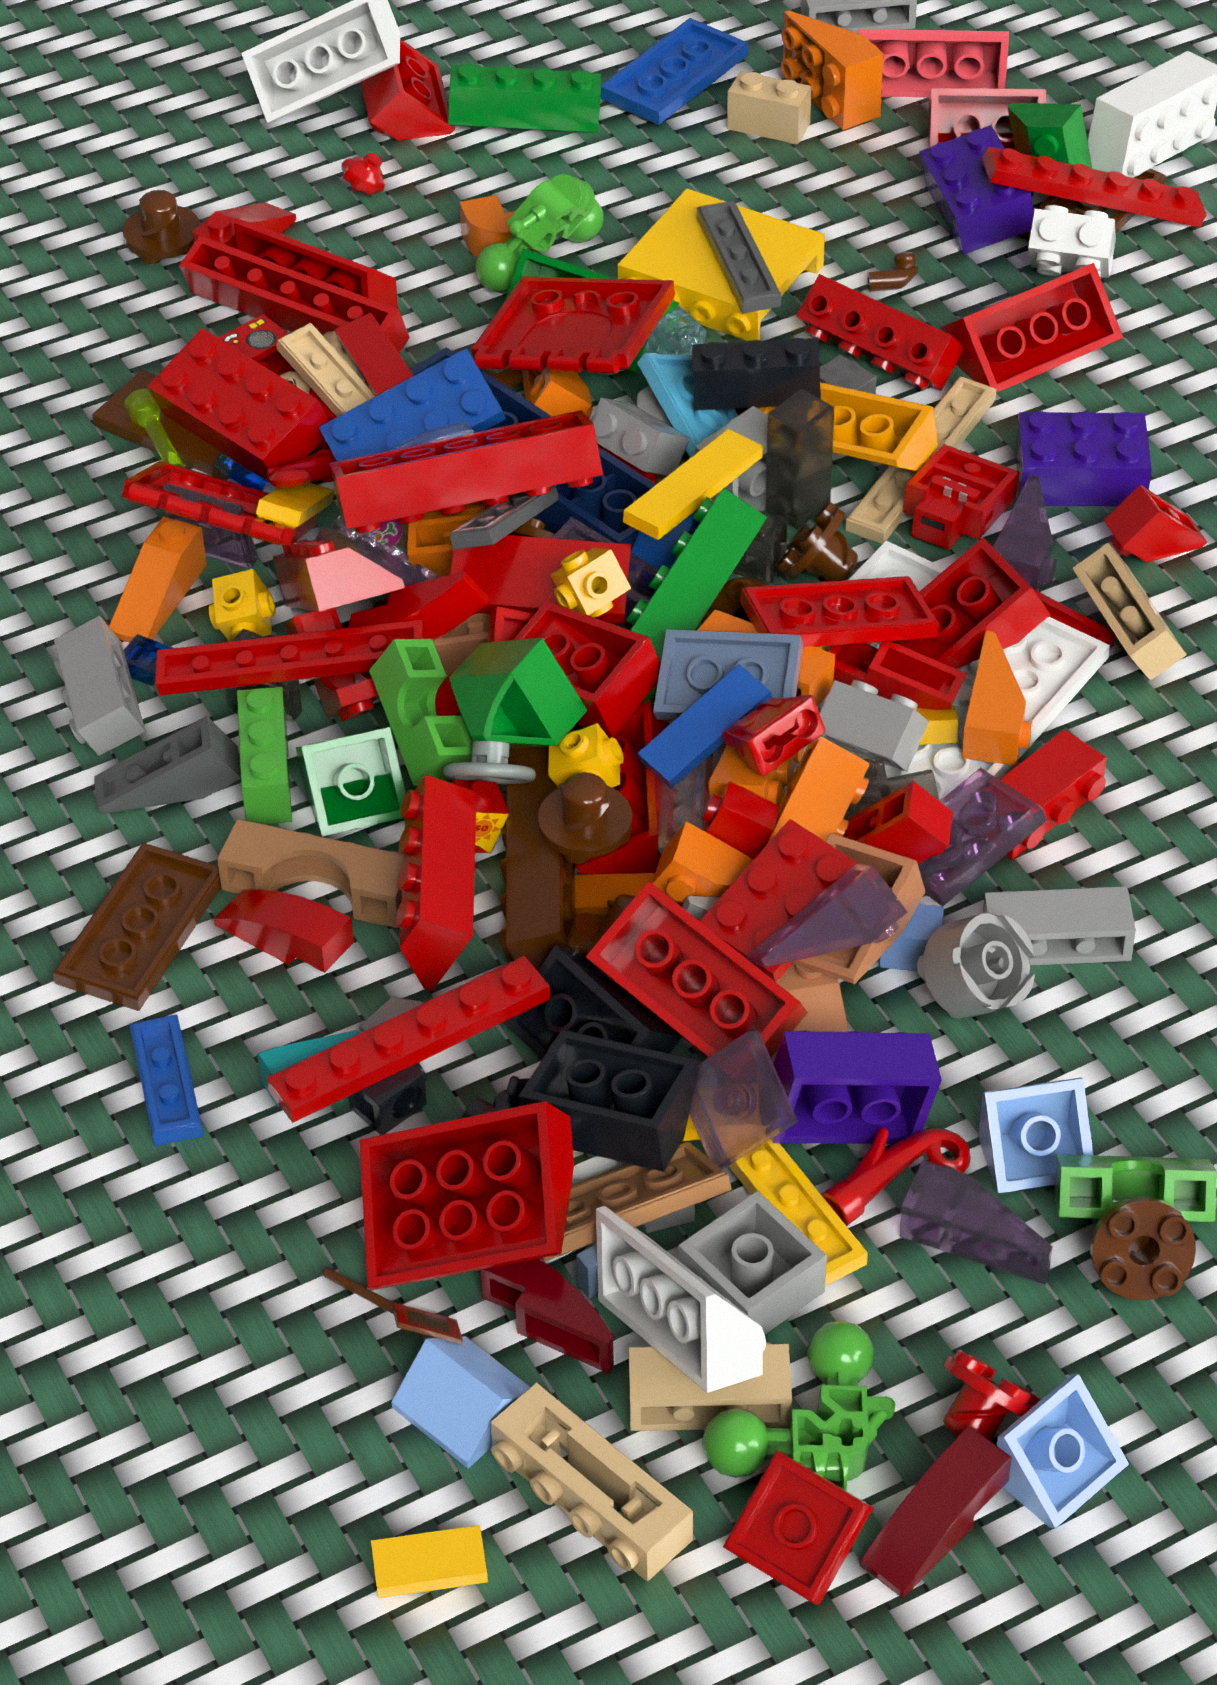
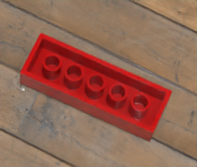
M582 410L330 463L341 517L346 529L355 528L356 533L377 530L381 527L380 522L397 519L400 524L416 522L424 518L423 513L440 510V513L443 515L459 513L466 510L465 504L482 501L485 506L507 502L509 500L508 495L525 492V495L528 497L539 496L549 493L551 491L550 486L567 483L570 488L582 487L593 483V477L603 475L594 424Z

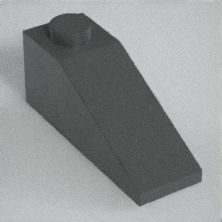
M205 716L94 776L97 809L104 814L206 798L241 779L238 746L208 716Z

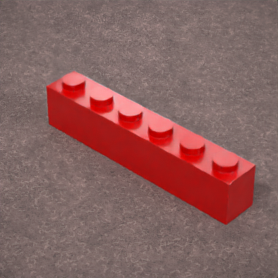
M199 235L179 264L193 294L253 317L264 314L280 327L293 332L312 323L323 336L326 332H333L334 329L371 312L399 354L410 338L399 309Z

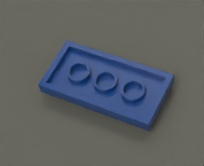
M689 18L601 85V99L660 125L747 57L748 42Z
M465 348L323 424L319 429L335 459L341 461L484 431L505 420L506 417L471 354Z

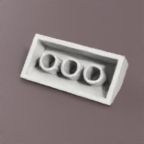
M388 0L350 1L241 53L267 123L277 121L400 64V32Z
M606 1206L596 1208L598 1301L707 1393L763 1375V1351L766 1347V1339L762 1327L647 1235Z

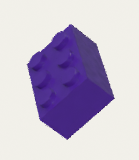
M992 125L919 151L926 187L963 255L1032 229L1034 210L1030 191L990 183L982 158L988 146L1005 149Z
M1019 412L1015 453L1017 471L1020 472L1018 480L1020 506L1118 507L1139 485L1149 490L1152 467L1145 413Z
M784 1031L763 1094L772 1142L872 1144L877 1131L883 1127L887 1128L889 1132L886 1144H896L922 1131L942 1081L930 1033Z

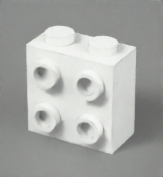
M1056 205L1045 206L1044 210L1035 209L1028 246L1031 268H1037V272L1043 275L1060 276L1061 272L1069 273L1094 263L1100 277H1110L1116 242L1115 219L1108 218V214L1093 210L1085 211L1084 215L1068 213L1069 210L1067 208Z

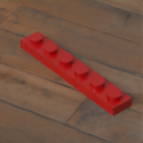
M988 146L982 158L990 183L1195 227H1201L1207 216L1198 192L1189 187L1180 186L1178 188L1160 184L1153 179H1136L1127 177L1117 171L1104 172L1091 169L1084 164H1067L1055 161L1047 156L1035 157L1019 153L1011 148L999 149Z
M420 619L157 650L155 685L159 696L369 672L370 668L394 639H426V631L423 620Z
M524 955L267 1077L268 1090L291 1122L294 1123L550 1000V986Z

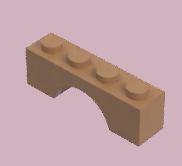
M236 820L217 858L221 889L223 891L237 894L243 890L251 889L277 891L292 883L303 881L322 882L338 888L347 896L353 908L354 919L399 928L396 926L395 920L397 910L402 902V890L397 888V880L403 866L404 854L357 845L352 842L319 837L305 832L272 827L263 823Z

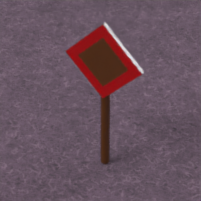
M330 1268L324 1270L323 1275L325 1278L394 1314L397 1328L462 1344L463 1339L456 1319L394 1303Z

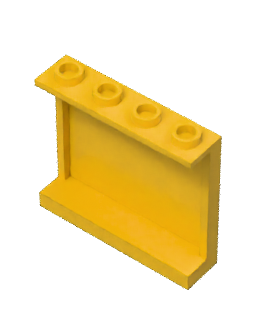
M686 188L619 262L618 279L673 280L676 293L673 300L679 303L675 316L746 341L760 340L761 320L771 308L742 313L697 220V207L726 201ZM737 205L781 295L788 290L804 270L817 274L824 266L825 234Z

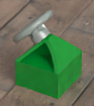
M543 638L480 643L449 677L458 707L474 742H472V762L448 764L444 767L443 774L452 780L494 781L497 784L530 783L536 778L535 770L527 766L508 764L509 749L557 746L588 711Z

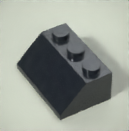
M818 338L692 344L695 410L821 404Z
M558 945L553 947L538 971L550 986V1000L518 1014L504 1023L541 1059H543L561 1030L671 1054L681 1038L600 972L586 958V953Z
M561 1030L519 1095L520 1106L546 1101L569 1115L574 1151L664 1172L685 1136L699 1069L698 1060Z

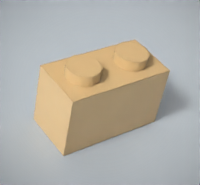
M740 71L728 90L727 129L798 145L810 125L812 86L800 84L793 80L767 77L756 72Z

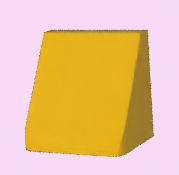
M952 705L950 710L916 709L929 721L919 745L958 743L959 722L954 705Z

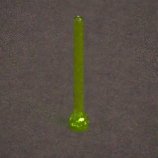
M139 389L132 392L124 402V408L131 421L146 429L163 462L185 468L159 421L161 408L149 389ZM185 493L182 495V499L197 502L199 499ZM195 521L197 526L202 527L205 540L214 541L218 538L219 530L217 527L208 525L204 521Z

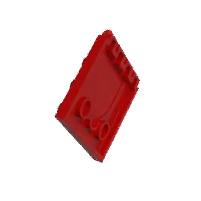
M523 276L471 348L473 359L479 369L504 370L509 364L511 370L543 371L547 366L549 371L582 372L586 367L588 373L617 374L620 368L628 369L674 299L676 295L674 281Z

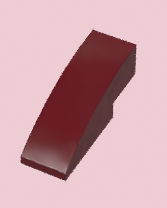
M540 1259L480 1270L482 1298L515 1312L518 1334L608 1374L614 1367L612 1333L599 1313L581 1292L554 1268Z
M968 1426L942 1453L902 1501L861 1559L860 1566L901 1598H904L973 1528L974 1516L1009 1481L1012 1457Z

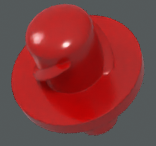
M959 1349L954 1357L948 1355L942 1365L946 1370L964 1381L962 1389L943 1419L948 1431L956 1438L970 1426L991 1441L1006 1414L1014 1412L1022 1417L1042 1400L1015 1382L1013 1384L1004 1378L1000 1384L992 1379L997 1370L973 1355H967Z

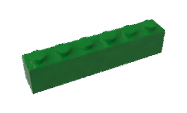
M725 488L721 490L714 501L709 497L705 498L692 518L699 525L693 534L685 530L671 550V553L677 556V559L671 568L664 564L660 567L649 584V587L655 590L653 596L648 603L640 598L626 620L633 625L630 631L649 637L660 663L666 629L696 630L767 519V516ZM657 684L641 704L651 700L657 690Z

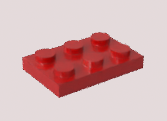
M789 819L701 918L700 922L777 982L867 879L866 868L792 819Z

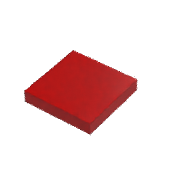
M776 1450L723 1548L813 1604L820 1605L874 1507L783 1452Z

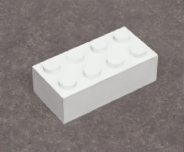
M1186 51L1096 98L1088 138L1092 169L1104 172L1117 171L1127 177L1134 178L1209 137L1215 126L1217 65Z

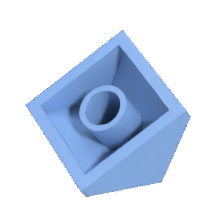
M1083 1078L983 1092L978 1138L997 1193L1055 1185L1056 1154L1093 1155Z
M462 1336L463 1341L461 1345L438 1338L425 1339L391 1402L392 1408L468 1469L492 1447L490 1422L531 1387L466 1336Z
M1071 1374L999 1435L997 1440V1447L1012 1457L1009 1481L1003 1488L1050 1528H1057L1129 1465L1079 1374Z

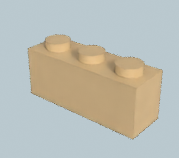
M1109 543L1072 568L1128 655L1150 681L1187 655L1129 567Z
M766 1342V1347L763 1351V1375L709 1393L705 1392L651 1345L629 1347L631 1431L705 1430L710 1420L721 1411L735 1408L753 1412L765 1423L766 1428H789L792 1389L789 1344H771Z

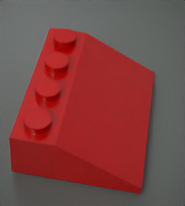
M548 1102L533 1103L359 1140L368 1289L378 1290L561 1255L574 1170L571 1119L569 1115Z

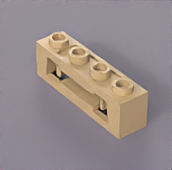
M537 1382L490 1422L492 1436L491 1451L498 1464L510 1473L516 1471L530 1483L533 1492L541 1501L548 1505L554 1503L564 1511L580 1534L587 1538L593 1536L608 1549L612 1559L622 1569L626 1571L634 1570L648 1582L693 1541V1511ZM559 1447L568 1454V1462L560 1457L562 1453ZM614 1502L621 1507L623 1516L614 1509Z

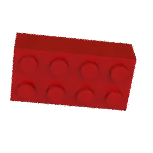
M203 328L196 333L147 386L165 416L268 482L269 480L266 476L268 469L307 458L324 439L319 427L329 422L320 402L316 398Z
M650 881L645 884L586 956L600 972L739 1085L750 1084L778 1050L784 1031H793L808 1013L798 999Z

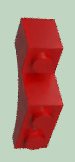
M336 608L305 613L292 617L286 623L289 635L343 629ZM368 672L313 678L326 718L339 715L341 722L363 716L367 714L366 711L375 708L373 702L379 698L373 679Z

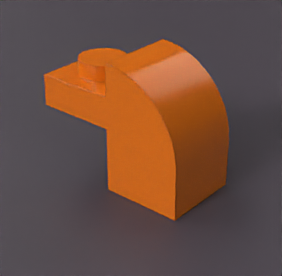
M497 195L459 202L461 234L468 250L474 256L478 257L480 251L489 244L505 243L511 237L512 233L509 231V225L506 222L515 211L505 213Z

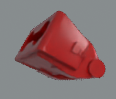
M812 695L769 698L748 715L732 724L722 733V737L728 746L735 747L741 759L758 775L764 776L824 734L825 727Z

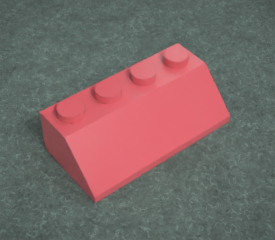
M858 29V34L865 36L884 53L882 97H929L931 88L1005 89L1009 31Z

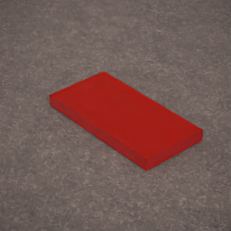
M507 535L493 545L453 550L450 574L465 571L489 596L487 604L476 613L490 614V611L498 606L535 614L545 601L561 606L554 595L556 585L550 575L563 567L561 561L564 558L580 550L587 552L592 548L611 549L628 581L631 544ZM627 591L611 601L613 607L610 610L594 618L608 623L624 624Z
M909 576L745 587L741 589L740 603L757 633L801 635L804 643L803 647L938 637L940 624Z

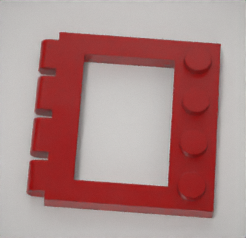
M159 461L126 479L121 496L134 503L155 509L161 508L171 514L198 522L204 521L208 525L239 534L245 533L252 538L289 547L317 525L320 512L296 528L274 522L273 525L266 524V520L258 517L256 511L259 500L270 493L163 461ZM185 493L199 499L197 502H192L181 497ZM223 505L239 509L238 515L223 511Z

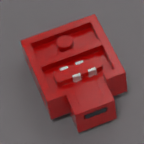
M944 444L906 483L903 512L914 516L911 536L948 550L951 549L963 534L979 540L1016 499L1020 472Z

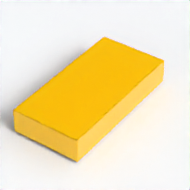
M480 1525L371 1540L378 1598L488 1583Z

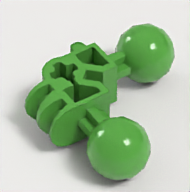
M560 174L536 186L506 222L509 225V231L512 233L511 237L505 243L489 244L482 249L475 261V273L485 288L491 292L502 293L509 289L522 248L527 250L535 249L545 253L554 243L557 233L562 238L575 243L587 242L596 237L604 224L603 210L595 199L594 190L590 184L571 175Z
M835 1321L823 1325L811 1338L807 1350L808 1361L813 1374L825 1384L820 1387L816 1414L812 1410L792 1409L789 1428H766L765 1423L751 1411L738 1408L721 1411L710 1420L704 1430L702 1445L708 1463L722 1475L735 1478L753 1474L764 1464L765 1460H771L776 1450L829 1481H835L837 1486L846 1490L847 1481L859 1477L864 1471L869 1445L878 1435L877 1429L884 1420L893 1417L896 1406L892 1398L887 1396H867V1386H858V1383L867 1376L873 1367L875 1354L869 1335L857 1324L846 1321Z

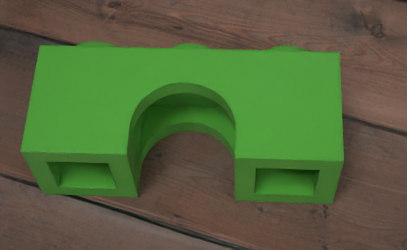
M394 639L370 668L369 672L413 786L418 785L424 775L453 783L454 780L444 776L443 769L451 763L471 762L473 741L462 715L437 716L436 693L447 676L433 640Z
M282 687L238 690L241 785L246 821L263 824L293 822Z
M1056 1154L1054 1205L1059 1217L1101 1219L1108 1210L1125 1200L1151 1197L1171 1204L1182 1213L1187 1221L1215 1222L1217 1170L1210 1159Z

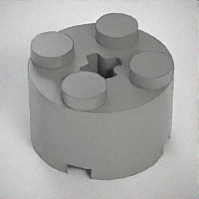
M981 913L947 923L935 930L927 941L924 954L918 959L917 970L920 977L926 981L927 987L935 1001L951 1017L960 1019L1013 1007L1022 1002L1034 984L1035 973L1030 974L1029 958L1035 956L1027 933L1014 919L1003 914L997 916Z

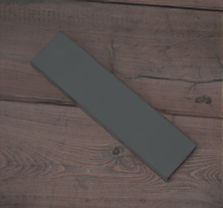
M735 201L697 207V220L742 313L781 307L782 295Z
M556 485L550 486L551 491L547 494L529 497L525 495V492L508 495L509 500L507 502L490 506L452 531L450 539L453 550L495 544L558 501Z

